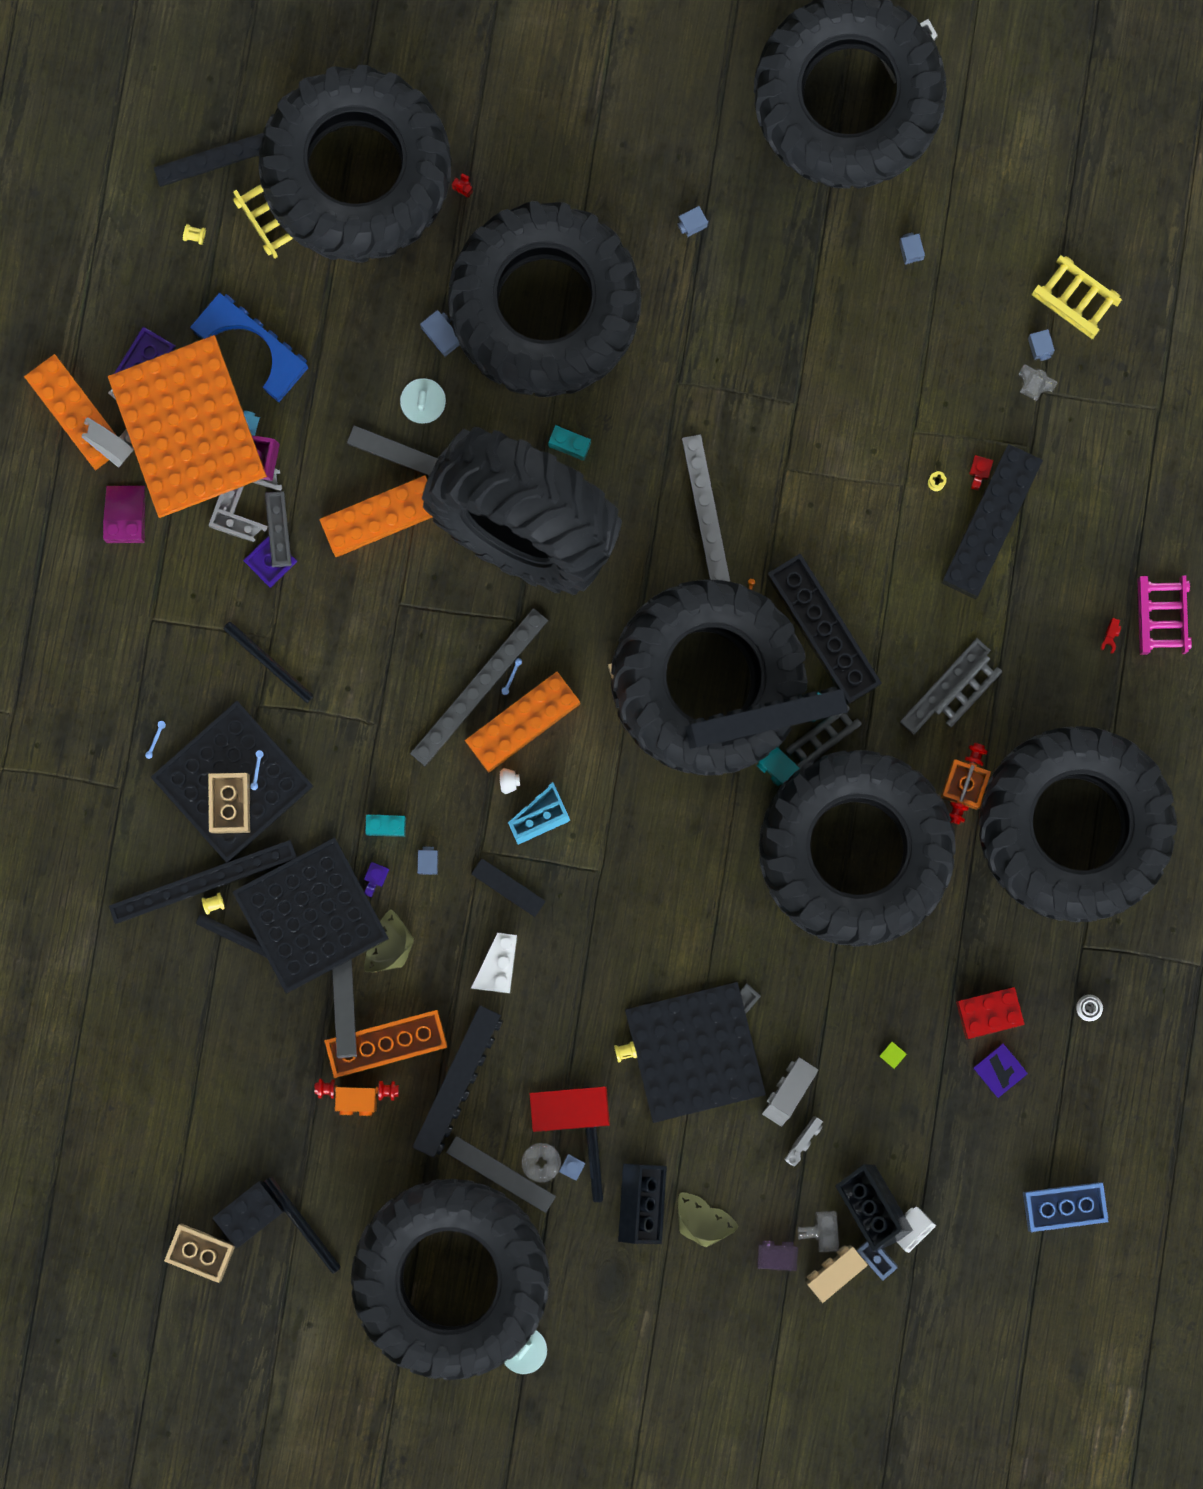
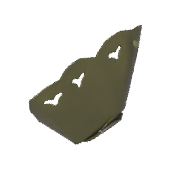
M389 910L380 921L382 927L384 928L385 926L387 930L386 934L389 940L367 951L364 963L365 972L373 973L401 968L408 959L409 952L414 944V937L393 910ZM391 915H393V920L388 921ZM375 948H377L378 954L372 955L375 952ZM372 961V963H373L375 966L369 968V967L371 966L370 962Z
M689 1193L679 1194V1231L688 1239L695 1241L701 1246L708 1247L737 1230L738 1225L736 1221L725 1211L710 1208L705 1200ZM682 1198H684L685 1200L689 1199V1201L684 1203ZM695 1202L702 1206V1208H696ZM715 1215L722 1217V1219L717 1220ZM729 1222L730 1226H733V1228H727V1223Z

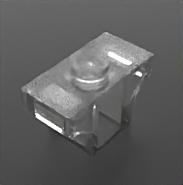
M1025 364L1019 372L1023 379V387L1020 392L1037 401L1041 393L1045 391L1052 392L1058 383L1046 376L1047 374L1040 369L1035 370Z

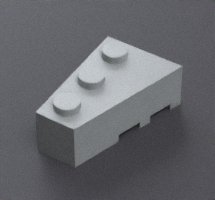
M798 1058L796 1062L791 1061L786 1069L788 1074L786 1077H781L776 1085L779 1087L776 1093H771L767 1100L769 1104L762 1113L781 1127L790 1118L818 1072L817 1068L801 1058Z

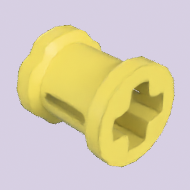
M186 224L183 241L191 240L202 245L206 229H198Z
M936 471L931 474L928 480V486L931 490L940 491L943 489L947 480L944 473ZM936 477L939 478V482H941L938 485H935L934 480L936 479Z
M220 892L208 899L201 898L207 915L213 910L225 909Z
M633 1041L622 1046L614 1045L618 1062L630 1057L637 1058Z

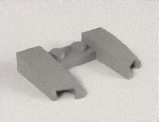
M111 389L108 394H110L114 399H116L113 390ZM88 417L85 419L84 424L89 425L88 431L83 433L81 437L119 468L134 451L127 429L118 437Z
M275 469L273 481L260 479L253 483L281 491L282 485H277L276 474H280V470ZM244 486L221 494L209 523L210 528L252 542L255 541L253 537L259 531L263 530L265 532L268 526L234 514Z

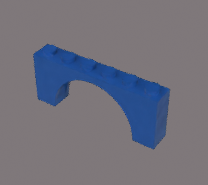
M219 293L190 327L192 332L202 340L231 329H244L259 335L268 344L272 354L271 373L263 388L270 396L280 402L308 369L307 360L300 354L296 356L292 353V348L285 342L280 343L277 340L278 336L271 330L268 332L262 328L264 325L258 319L254 318L252 320L247 316L249 313L243 307H236L233 304L235 301L227 294L223 296Z

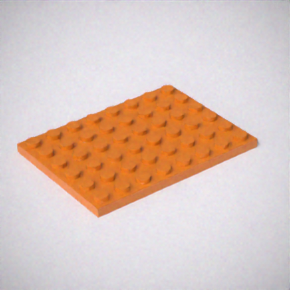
M215 335L108 376L159 518L267 477Z

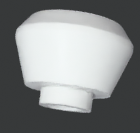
M503 768L500 771L501 792L508 794L517 790V786H520V776L514 770Z
M1085 995L1077 1002L1076 1010L1083 1020L1094 1021L1101 1016L1103 1005L1098 997Z

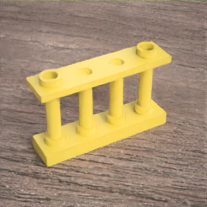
M261 184L242 196L239 195L237 190L233 191L235 196L233 199L238 209L242 207L265 243L263 246L268 256L272 254L274 259L277 258L275 249L293 238L287 233L270 243L265 234L280 224L274 219L260 228L255 220L256 217L270 210L267 202L252 212L246 206L245 202L263 192Z
M1060 255L1056 261L1060 267L1045 286L1041 287L1038 285L1032 296L1093 340L1100 330L1097 328V323L1112 304L1117 307L1122 299L1119 298L1120 295L1116 291L1108 290L1075 266L1072 259ZM1067 270L1075 278L1061 297L1056 298L1051 294V290ZM1082 281L1090 287V290L1078 306L1071 309L1067 306L1066 301ZM1099 293L1106 300L1092 319L1087 321L1082 317V312L1095 294Z

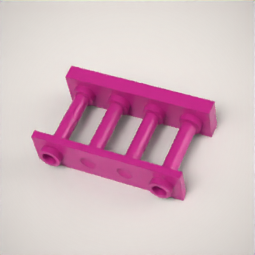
M1140 576L1137 579L1140 655L1149 654L1153 648L1181 647L1182 654L1188 653L1192 647L1191 637H1188L1187 592L1190 590V583L1186 581V576H1181L1179 583H1151V581H1148V576ZM1180 590V602H1152L1149 600L1148 593H1151V591ZM1180 609L1181 621H1152V619H1149V612L1152 610ZM1181 628V640H1153V638H1150V631L1152 629Z

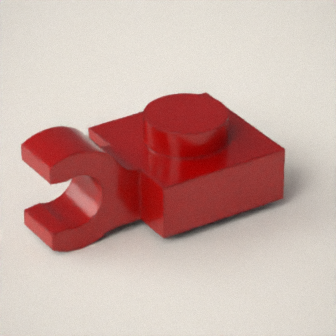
M462 173L460 180L455 178L452 188L469 198L473 189L470 186L471 183L468 182L469 176Z
M977 455L974 456L969 475L974 476L971 489L978 491L982 479H988L993 460Z
M1115 618L1110 620L1100 650L1103 651L1105 645L1108 644L1111 646L1110 653H1114L1116 645L1113 639L1115 636H1119L1121 626H1119L1120 620Z

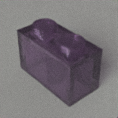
M762 1241V1244H758L757 1268L797 1271L798 1247L793 1246L794 1242H782V1245H774V1241Z

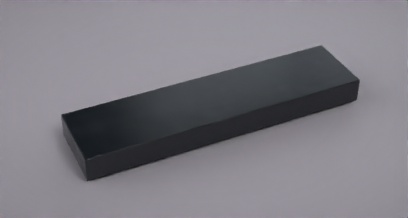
M484 859L480 860L471 875L534 917H536L546 902Z

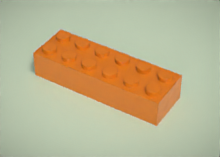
M55 354L24 377L91 466L97 470L109 459L81 437L83 433H87L89 426L85 425L84 421L88 417L113 434L115 433Z
M424 475L319 519L335 557L432 518L423 508L424 501L422 500V495L427 482L426 476Z
M555 672L468 737L465 742L489 773L579 706L580 701L560 674Z
M438 1010L357 1031V1057L337 1058L336 1037L324 1040L334 1078L448 1048Z

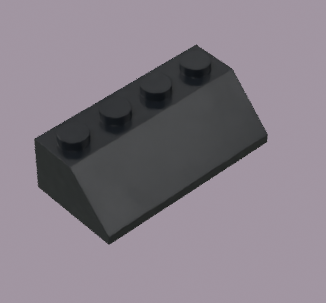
M623 1164L618 1242L662 1244L667 1166Z
M864 1164L835 1185L873 1252L900 1241L913 1231L875 1165Z

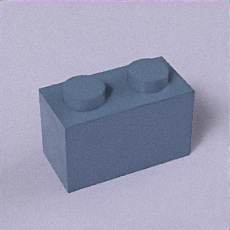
M437 310L424 320L420 326L445 357L459 346V342L453 328L449 324L450 319L444 312L441 314Z
M867 1240L857 1248V1252L882 1280L898 1268V1265L884 1249L873 1252Z

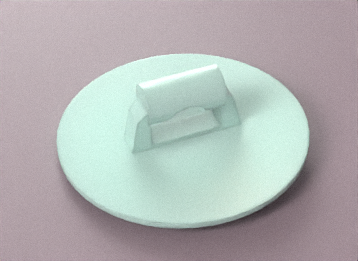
M422 378L410 382L404 388L400 404L407 418L413 422L424 424L436 420L442 414L446 398L443 389L438 383Z
M536 1330L525 1346L514 1357L504 1362V1364L511 1371L519 1374H529L536 1371L546 1359L547 1345L545 1339Z

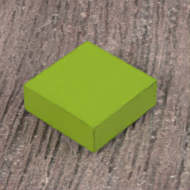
M891 1042L879 1057L895 1069L907 1054Z

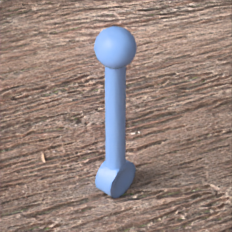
M520 658L515 660V666L506 687L502 689L503 695L509 694L511 682L519 665L522 664V659Z
M163 721L158 722L159 728L149 751L145 754L148 759L152 758V752L161 730L166 726Z
M261 750L256 752L257 761L254 779L250 785L252 790L258 788L257 778L260 761L264 756Z

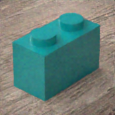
M555 425L548 444L550 448L584 461L591 445V439Z
M778 747L769 752V755L756 765L763 773L767 771L772 776L770 779L777 786L782 785L793 773L800 769Z
M366 815V835L405 837V816Z

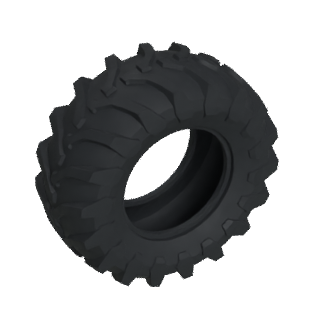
M813 0L802 8L794 10L785 18L765 44L755 73L754 104L757 119L766 141L769 142L775 154L788 167L790 166L802 177L816 183L821 182L828 187L851 188L853 186L859 189L882 183L883 180H890L908 169L913 162H916L927 150L934 139L933 136L939 129L944 114V104L947 96L946 74L942 57L939 55L932 36L925 27H921L915 16L900 6L895 7L891 0ZM843 49H861L875 54L888 65L897 83L896 98L888 115L875 127L857 134H840L825 129L811 117L804 104V88L812 69L827 55Z
M358 65L356 69L334 66L328 68L325 75L321 74L304 78L299 82L297 90H292L277 103L278 107L275 114H272L266 123L262 144L259 148L260 182L265 200L275 219L301 246L310 248L321 256L332 260L339 258L362 263L367 262L369 257L374 259L395 255L398 248H404L417 241L422 236L426 227L429 228L434 222L448 193L451 178L450 145L441 119L428 99L419 90L413 89L396 74L391 72L384 74L367 65ZM346 126L368 127L384 135L396 148L402 164L401 173L394 186L380 198L362 204L344 203L328 196L314 182L308 167L313 149L325 135Z
M538 201L527 202L514 209H506L494 215L483 226L476 229L467 240L456 259L449 283L448 304L450 320L452 321L454 334L465 355L473 365H477L481 373L488 379L499 385L503 383L509 391L520 394L532 395L535 393L537 397H553L565 393L572 394L602 379L616 366L628 350L636 333V326L640 318V280L637 277V270L632 256L627 248L623 247L621 238L605 224L601 225L596 215L575 208L572 210L569 204L563 202L541 205ZM542 259L559 261L575 269L587 283L592 297L590 310L582 324L572 333L549 341L534 340L517 333L504 320L498 307L501 288L509 275L528 262Z
M473 427L471 431L463 429L453 438L449 446L436 461L422 495L424 510L433 517V522L451 535V539L473 551L475 556L481 560L496 565L502 572L520 577L532 586L537 587L538 584L559 594L562 590L571 595H576L579 590L584 592L598 576L602 566L606 564L622 525V520L618 517L619 510L617 507L605 499V493L601 489L584 480L583 474L558 462L557 457L533 448L522 439L516 441L500 431L494 430L493 433H489L479 427Z
M690 581L678 584L676 587L668 588L655 595L641 606L626 624L619 637V644L616 650H614L611 674L614 677L610 685L615 706L619 708L617 715L622 725L634 739V742L645 753L657 761L659 760L661 764L681 772H691L698 775H722L724 773L740 771V769L750 767L761 761L786 739L791 731V726L690 749L684 726L690 725L689 721L694 719L678 708L669 693L666 681L667 663L674 647L686 635L696 632L715 633L734 643L747 661L750 671V690L746 702L741 708L743 712H746V708L761 704L763 708L765 703L776 700L784 703L783 699L793 696H799V699H802V693L806 692L808 681L805 664L802 663L806 658L804 649L794 633L793 624L774 606L770 599L741 584L729 581Z
M1094 727L1056 728L1042 732L1041 735L1033 736L1018 745L995 769L985 788V795L980 805V844L985 859H988V867L994 878L1002 888L1005 887L1007 894L1027 909H1032L1039 915L1059 921L1091 922L1097 919L1109 918L1127 910L1142 900V897L1150 892L1158 883L1164 873L1163 869L1169 864L1175 842L1172 838L1177 832L1175 808L1171 806L1174 802V797L1164 777L1160 775L1161 771L1158 765L1130 740L1104 729ZM1073 778L1086 780L1102 788L1114 801L1121 820L1120 839L1111 857L1100 867L1088 871L1067 869L1052 861L1040 848L1033 830V813L1040 795L1053 782Z
M867 750L841 751L828 754L816 761L813 760L793 773L772 798L764 815L759 841L761 857L759 860L764 881L770 889V895L781 911L789 916V919L807 933L818 936L821 940L839 945L869 946L888 942L908 933L922 923L926 916H929L943 897L945 888L949 885L954 868L953 855L956 852L955 834L950 823L951 818L941 796L935 793L936 789L919 771L912 770L910 765L895 757L880 755L879 752ZM849 802L870 804L885 812L896 824L903 843L902 863L895 878L882 890L866 895L847 894L826 883L815 869L810 853V839L817 820L826 811L837 805Z
M439 1179L421 1183L408 1190L406 1189L393 1199H390L373 1216L370 1224H367L357 1244L356 1256L353 1257L351 1269V1285L353 1286L351 1292L358 1318L363 1322L361 1325L369 1339L377 1348L382 1349V1353L398 1366L410 1369V1372L434 1379L459 1380L475 1375L479 1376L501 1366L504 1362L514 1357L536 1331L545 1311L548 1299V1285H550L546 1249L536 1227L530 1222L527 1214L514 1201L505 1197L503 1193L484 1184L474 1183V1181ZM457 1231L470 1235L481 1242L494 1259L498 1272L496 1297L489 1310L471 1323L461 1326L435 1324L421 1316L411 1305L407 1297L403 1280L406 1260L414 1246L421 1239L433 1233Z

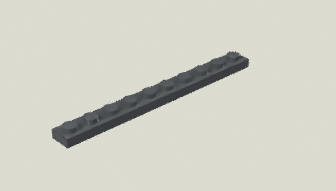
M534 608L410 753L422 765L426 766L546 625L548 620Z

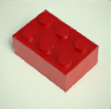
M1015 987L956 1002L966 1039L1025 1025Z

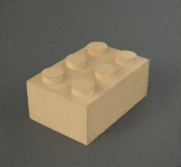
M248 773L208 774L209 832L250 833V775Z
M179 1224L164 1262L219 1283L222 1281L235 1247L230 1242L187 1225Z
M851 1245L841 1247L836 1252L838 1255L834 1259L828 1258L821 1264L823 1266L822 1269L818 1272L814 1270L807 1276L808 1280L805 1283L822 1303L868 1266Z

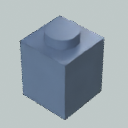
M698 206L679 216V223L677 225L681 233H685L689 237L708 227V221Z
M914 233L903 235L899 244L904 263L909 264L923 260L925 254L920 235H914Z
M1049 330L1029 335L1028 341L1034 360L1040 359V361L1051 358L1055 350Z
M423 847L422 850H418V874L438 875V851L434 850V847Z
M568 1154L559 1172L577 1181L585 1162Z

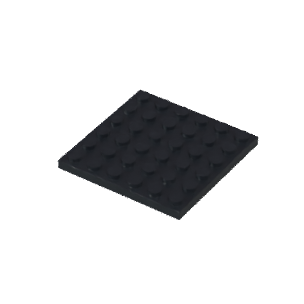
M238 701L231 705L151 776L153 781L226 863L231 861L314 787ZM261 750L264 756L260 761L257 778L258 788L252 790L250 787V833H210L208 774L248 773L251 785L257 761L256 752Z
M335 838L232 892L286 994L389 940Z
M738 982L625 1010L653 1123L766 1095Z

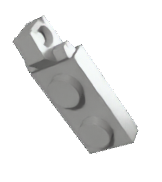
M813 1116L784 1158L786 1162L794 1167L801 1160L800 1153L802 1150L806 1151L811 1144L810 1139L812 1136L818 1135L823 1127L821 1125L823 1123L822 1120Z

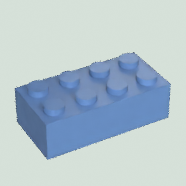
M1101 1182L1023 1192L1027 1226L1030 1232L1109 1222L1104 1186Z

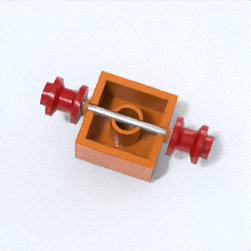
M978 743L969 745L971 754L969 757H965V761L969 762V764L955 759L952 761L941 794V798L952 801L950 805L953 809L949 815L951 818L950 822L960 825V822H965L962 815L964 811L969 810V807L976 810L980 808L991 771L977 767V765L983 766L984 763L981 761L982 755L988 752L985 750L984 745Z
M319 1079V1083H315V1094H318V1098H322L323 1095H330L331 1099H334L336 1092L335 1111H340V1115H353V1111L359 1112L360 1116H372V1112H377V1093L379 1100H382L383 1097H390L391 1101H395V1097H399V1085H395V1081H392L390 1085H384L383 1081H379V1087L351 1088L335 1086V1079H332L330 1083H324L323 1079Z

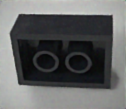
M259 1181L215 1215L213 1219L237 1249L285 1211L263 1182Z

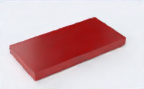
M607 1086L530 1093L533 1132L610 1125Z

